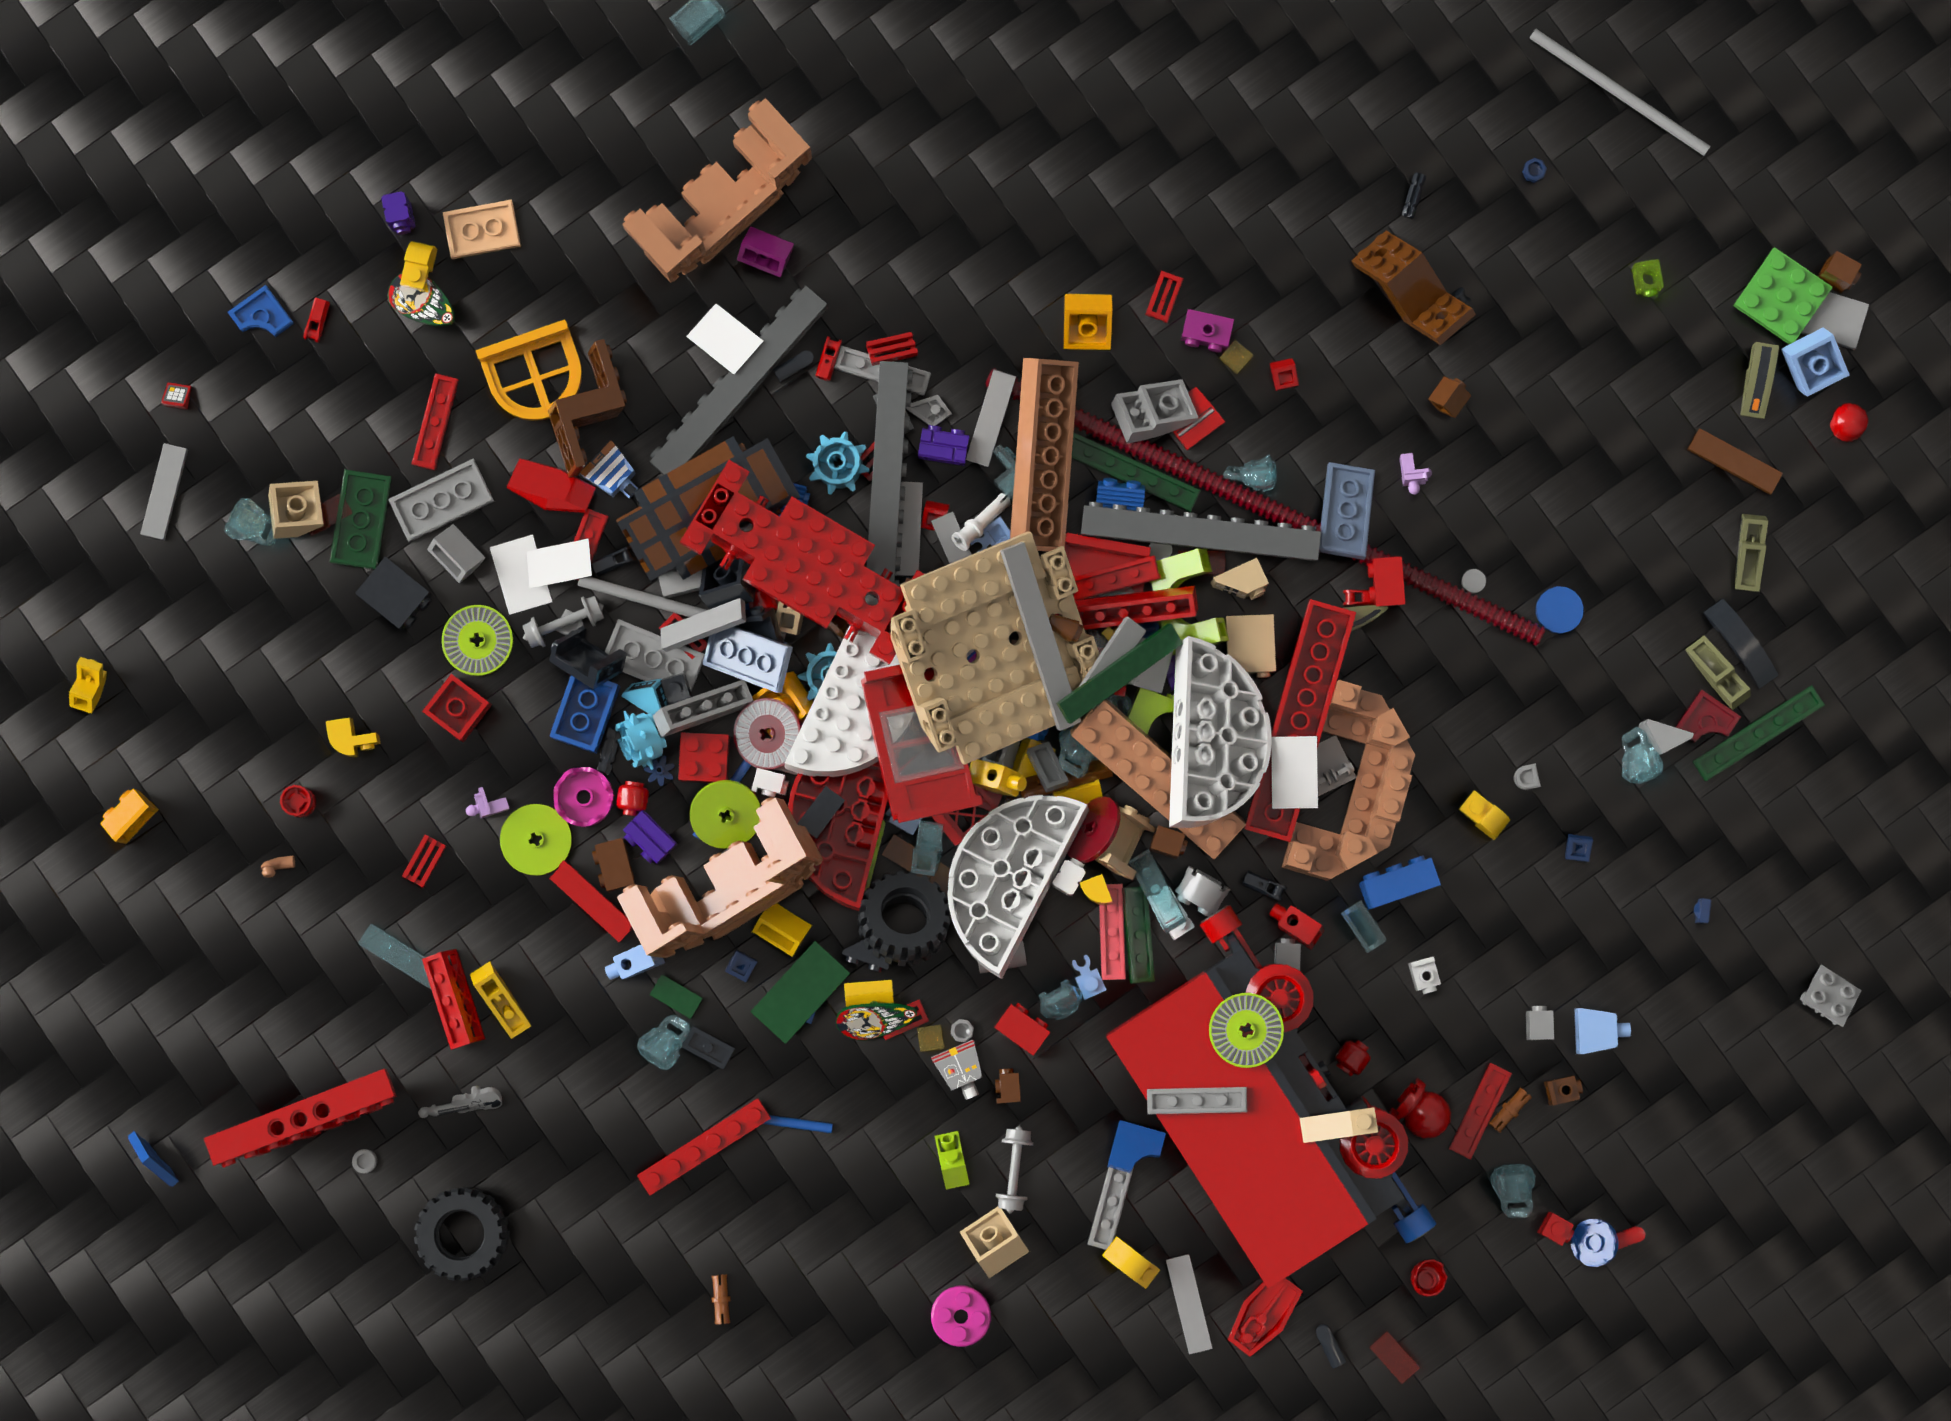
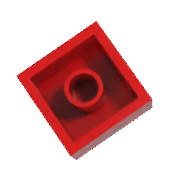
M1402 556L1372 558V563H1367L1368 577L1373 578V587H1369L1370 601H1375L1376 607L1404 605Z
M451 674L422 712L457 739L464 742L492 704Z
M681 732L678 780L680 782L713 783L728 780L730 736L725 734Z
M1019 1003L1016 1006L1011 1004L994 1028L1034 1056L1050 1033L1047 1030L1049 1025L1038 1017L1035 1020L1027 1016L1029 1011Z

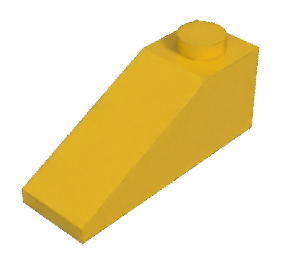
M491 962L486 963L470 974L473 985L511 1039L531 1027L527 1017Z

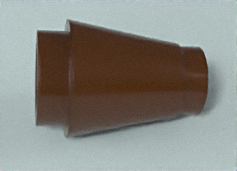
M1053 613L1049 617L1052 631L1068 643L1070 641L1074 643L1078 641L1084 628L1083 625L1079 624V621Z

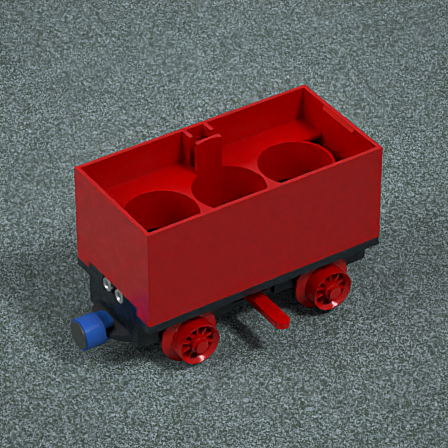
M1227 905L1203 920L1200 926L1212 944L1219 941L1225 952L1231 950L1232 954L1107 1033L1106 1037L1146 1100L1147 1089L1246 1087L1247 1112L1156 1115L1269 1289L1376 1220V1216L1390 1207L1398 1217L1393 1224L1405 1243L1413 1242L1435 1227L1436 1222L1424 1204L1419 1206L1415 1204L1395 1173L1403 1164L1408 1153V1137L1403 1125L1385 1110L1371 1106L1364 1096L1344 1106L1327 1080V1077L1331 1075L1330 1071L1323 1061L1316 1063L1298 1035V1027L1309 1017L1313 1007V990L1309 980L1298 969L1289 965L1267 964L1261 966L1237 929L1242 925V922L1232 907ZM1232 931H1233L1234 935L1236 936V938L1238 939V941L1240 942V944L1242 945L1243 948H1241V946L1239 945V943L1237 942V940L1235 939V937L1232 935V933H1231ZM1224 936H1227L1229 946L1223 939ZM1240 993H1253L1269 1000L1279 1011L1284 1025V1036L1277 1053L1266 1063L1251 1068L1234 1066L1223 1060L1216 1053L1210 1040L1207 1023L1210 1022L1213 1012L1222 1001ZM1250 1026L1239 1029L1243 1033L1252 1031ZM1375 1108L1377 1133L1303 1143L1300 1118ZM1395 1204H1397L1405 1212L1404 1215L1401 1214V1212Z

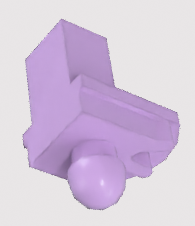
M1413 453L1401 454L1400 466L1403 486H1409L1408 489L1411 494H1418L1420 484H1426V481L1432 475V471L1429 468L1415 470Z
M480 787L478 788L479 793L474 794L476 805H469L466 808V813L469 816L480 814L482 819L507 811L509 806L506 797L487 802L484 789Z

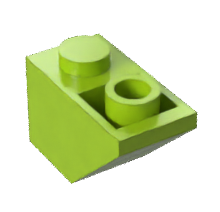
M958 1131L935 1136L946 1190L969 1185Z

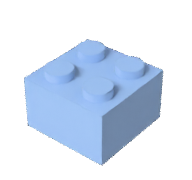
M1821 328L1781 349L1797 389L1807 397L1849 376L1835 337L1825 328Z

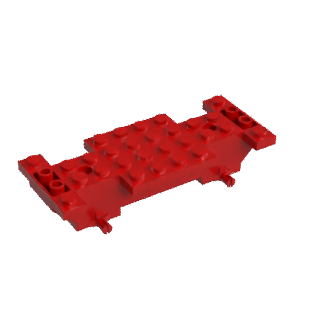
M728 460L682 537L680 544L701 555L711 539V542L721 547L726 553L719 564L722 568L724 567V569L729 570L734 559L747 562L751 566L743 578L745 582L826 629L836 613V615L846 620L851 626L844 639L848 640L851 633H853L849 642L853 643L859 631L872 635L877 639L869 654L890 665L896 655L891 640V618L906 612L904 606H907L901 587L889 581L893 575L891 571L884 578L888 569L884 568L880 576L864 566L875 545L794 497L790 498L779 517L765 508L769 500L765 498L762 503L763 496H760L757 503L738 493L750 471ZM744 521L750 522L753 529L749 532H744L740 529L739 524ZM917 570L911 580L925 574ZM869 594L876 596L878 603L873 606L867 604L865 596Z

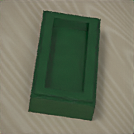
M661 974L650 993L652 997L690 1019L703 1000L702 997Z

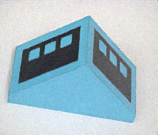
M662 679L633 683L622 694L623 698L652 715L660 708L669 705L661 684Z

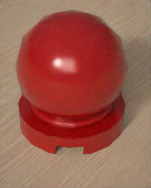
M1417 1078L1415 1085L1411 1083L1397 1099L1400 1103L1397 1109L1391 1108L1389 1114L1393 1115L1397 1120L1404 1118L1406 1127L1414 1135L1421 1138H1434L1447 1129L1451 1120V1111L1449 1104L1442 1096L1434 1092H1425L1426 1084Z

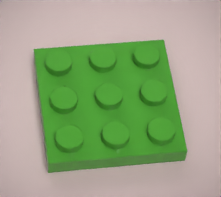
M1774 247L1733 306L1786 343L1791 344L1799 337L1833 287Z

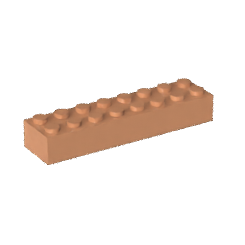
M1023 358L1010 539L1027 531L1031 532L1037 551H1051L1061 546H1064L1065 549L1079 362Z
M1105 699L1094 710L1091 709L1081 718V722L1070 730L1071 736L1170 821L1172 756L1110 701ZM1233 811L1203 826L1178 829L1186 834L1188 838L1211 858L1215 859L1244 828L1246 823L1244 818L1236 811Z

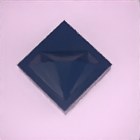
M1569 834L1565 859L1589 862L1593 838Z
M1698 899L1694 907L1695 923L1706 924L1709 922L1711 899Z
M736 949L725 968V972L747 982L757 964V960Z

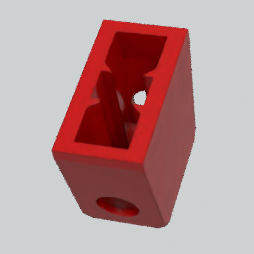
M1276 903L1269 914L1279 921V929L1310 950L1313 949L1324 933V928L1320 923L1292 905L1287 910ZM1293 919L1298 921V924L1295 926L1289 924Z

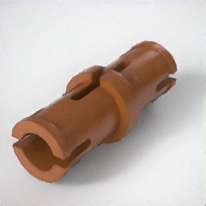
M1521 1087L1508 1103H1503V1108L1489 1122L1497 1132L1501 1133L1513 1117L1517 1118L1518 1112L1532 1098Z
M727 1274L720 1275L721 1285H719L718 1275H712L714 1292L712 1303L715 1306V1324H722L721 1314H723L724 1324L730 1323L728 1301L731 1300L727 1291Z

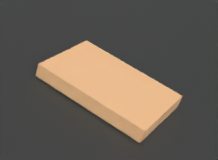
M512 200L443 212L451 259L521 247Z

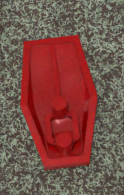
M520 458L507 485L509 490L545 510L580 513L587 512L596 491V487L576 476L569 478L567 471Z
M1286 1278L1269 1289L1263 1281L1243 1302L1227 1340L1251 1357L1283 1331L1303 1291Z

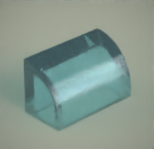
M689 0L669 19L691 46L726 15L722 6L716 0Z
M1361 900L1341 913L1367 953L1387 941Z

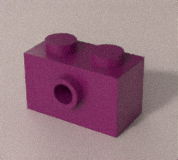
M750 226L741 243L737 260L781 277L789 262L794 244Z
M1188 309L1181 341H1185V345L1191 347H1199V345L1208 346V350L1221 353L1222 350L1227 351L1234 319Z

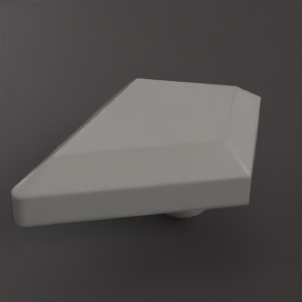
M938 395L913 402L911 407H906V410L926 424L933 426L938 425L952 415Z

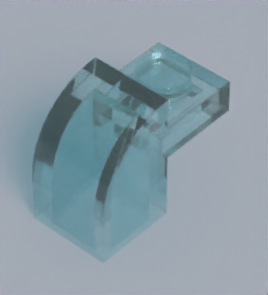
M999 445L993 450V455L1007 470L994 480V484L1011 501L1014 492L1016 464L1014 458L1016 456L1008 447L1003 448Z
M928 821L919 822L917 845L913 850L911 873L935 876L942 853L944 824Z

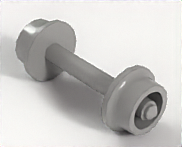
M583 596L581 600L584 609L540 627L535 618L532 617L529 623L523 625L525 632L523 639L529 642L531 648L537 646L545 647L543 635L588 617L594 627L598 621L604 619L602 613L604 605L598 603L595 596L590 598H584Z
M1020 1125L1016 1129H1007L1006 1136L1002 1139V1142L1012 1143L1013 1146L1007 1194L996 1193V1197L999 1200L998 1208L1007 1209L1009 1214L1014 1210L1022 1211L1024 1201L1027 1200V1197L1017 1195L1022 1145L1033 1146V1142L1031 1141V1131L1023 1130Z

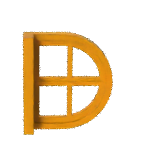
M565 320L476 350L492 395L504 410L515 417L531 421L550 418L548 410L553 403L549 404L542 380L569 371L567 387L558 399L578 394L582 380L581 362ZM561 341L569 365L539 375L532 351ZM524 354L531 379L502 388L494 364ZM534 383L542 407L529 408L521 406L512 401L506 393Z

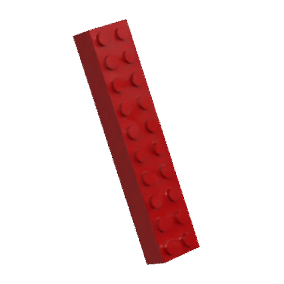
M1309 599L1271 730V737L1317 736L1318 748L1356 612ZM1271 752L1267 770L1259 782V787L1253 794L1244 829L1291 842L1300 808L1272 809Z

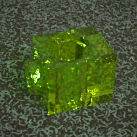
M1659 259L1637 262L1632 266L1636 294H1644V297L1657 295L1658 291L1664 287ZM1648 274L1652 276L1653 284H1646L1643 281V275Z

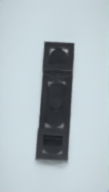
M1721 599L1703 612L1715 630L1721 633L1746 668L1745 671L1758 689L1779 676L1755 636L1724 599Z

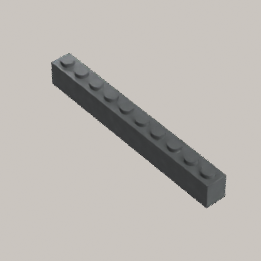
M807 286L802 290L798 288L790 298L792 302L787 307L782 306L775 314L776 320L771 325L767 323L760 331V339L763 340L762 344L735 374L729 372L725 377L720 376L713 384L714 390L709 395L705 393L697 403L699 405L694 412L689 411L682 419L683 425L678 430L673 429L666 437L667 443L662 448L658 446L650 456L652 458L650 461L651 465L661 474L665 475L697 457L828 309L826 302Z
M880 361L868 541L873 543L875 547L867 559V568L880 576L884 568L888 569L884 578L891 571L893 575L889 581L899 586V580H895V573L900 571L901 557H897V547L902 548V533H898V526L903 524L904 510H900V500L905 501V486H901V479L906 477L907 463H903V454H908V440L904 439V432L909 430L910 416H906V407H911V393H907V385L912 384L913 370L909 369L908 363Z
M1089 502V506L1084 505L1081 535L1310 561H1317L1319 556L1321 532L1315 531L1316 527L1302 525L1301 529H1293L1292 524L1278 523V527L1268 526V521L1254 520V524L1245 523V519L1231 518V521H1221V516L1207 515V519L1197 518L1198 514L1188 512H1184L1183 516H1175L1174 511L1160 510V514L1150 513L1151 509L1136 507V511L1127 510V506L1113 504L1112 508H1103V503Z

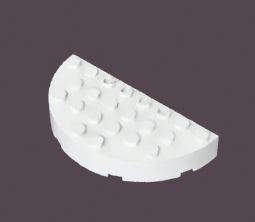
M870 595L865 596L867 604L873 606L878 603V599ZM859 631L853 643L849 642L853 633H851L848 640L843 639L785 761V769L808 776L835 777L858 772L879 761L861 680L864 678V672L900 665L897 655L888 665L869 654L877 638L866 632ZM916 712L888 717L893 743L900 742L904 737Z
M1188 636L1182 640L1183 644L1176 648L1169 821V827L1173 828L1203 826L1226 816L1242 806L1260 785L1259 782L1269 764L1272 744L1268 712L1265 713L1261 702L1263 699L1250 675L1234 658L1217 650L1215 645Z
M1043 795L1012 800L990 811L986 817L977 822L966 834L955 853L949 872L948 904L952 921L962 942L971 955L984 968L1001 979L1089 812L1088 805L1063 796Z

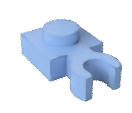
M999 516L983 529L984 535L982 537L976 538L970 544L973 545L975 542H980L983 546L977 551L980 552L987 549L989 544L994 546L1010 539L1011 530L1002 517Z
M1084 955L1086 964L1083 967H1079L1075 960L1072 961L1074 969L1080 971L1081 974L1075 979L1084 1000L1106 991L1097 968L1090 971V959L1087 955Z

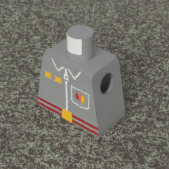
M973 1040L931 1057L951 1090L961 1087L966 1100L979 1095L974 1081L982 1078Z

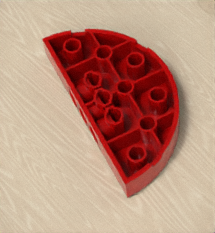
M895 750L898 761L900 750ZM879 761L858 772L842 776H808L798 773L788 803V808L796 823H798L825 786L845 800L818 838L815 839L811 836L823 861L817 866L814 864L815 871L809 877V880L827 897L847 908L857 911L860 910L861 900L863 899L888 801Z
M385 1068L205 1137L204 1141L213 1166L221 1164L222 1168L237 1163L235 1159L241 1157L248 1159L271 1152V1149L285 1147L294 1143L293 1141L310 1138L321 1134V1131L342 1126L344 1122L360 1118L362 1114H370L381 1110L383 1106L393 1103V1099L397 1095L388 1071Z

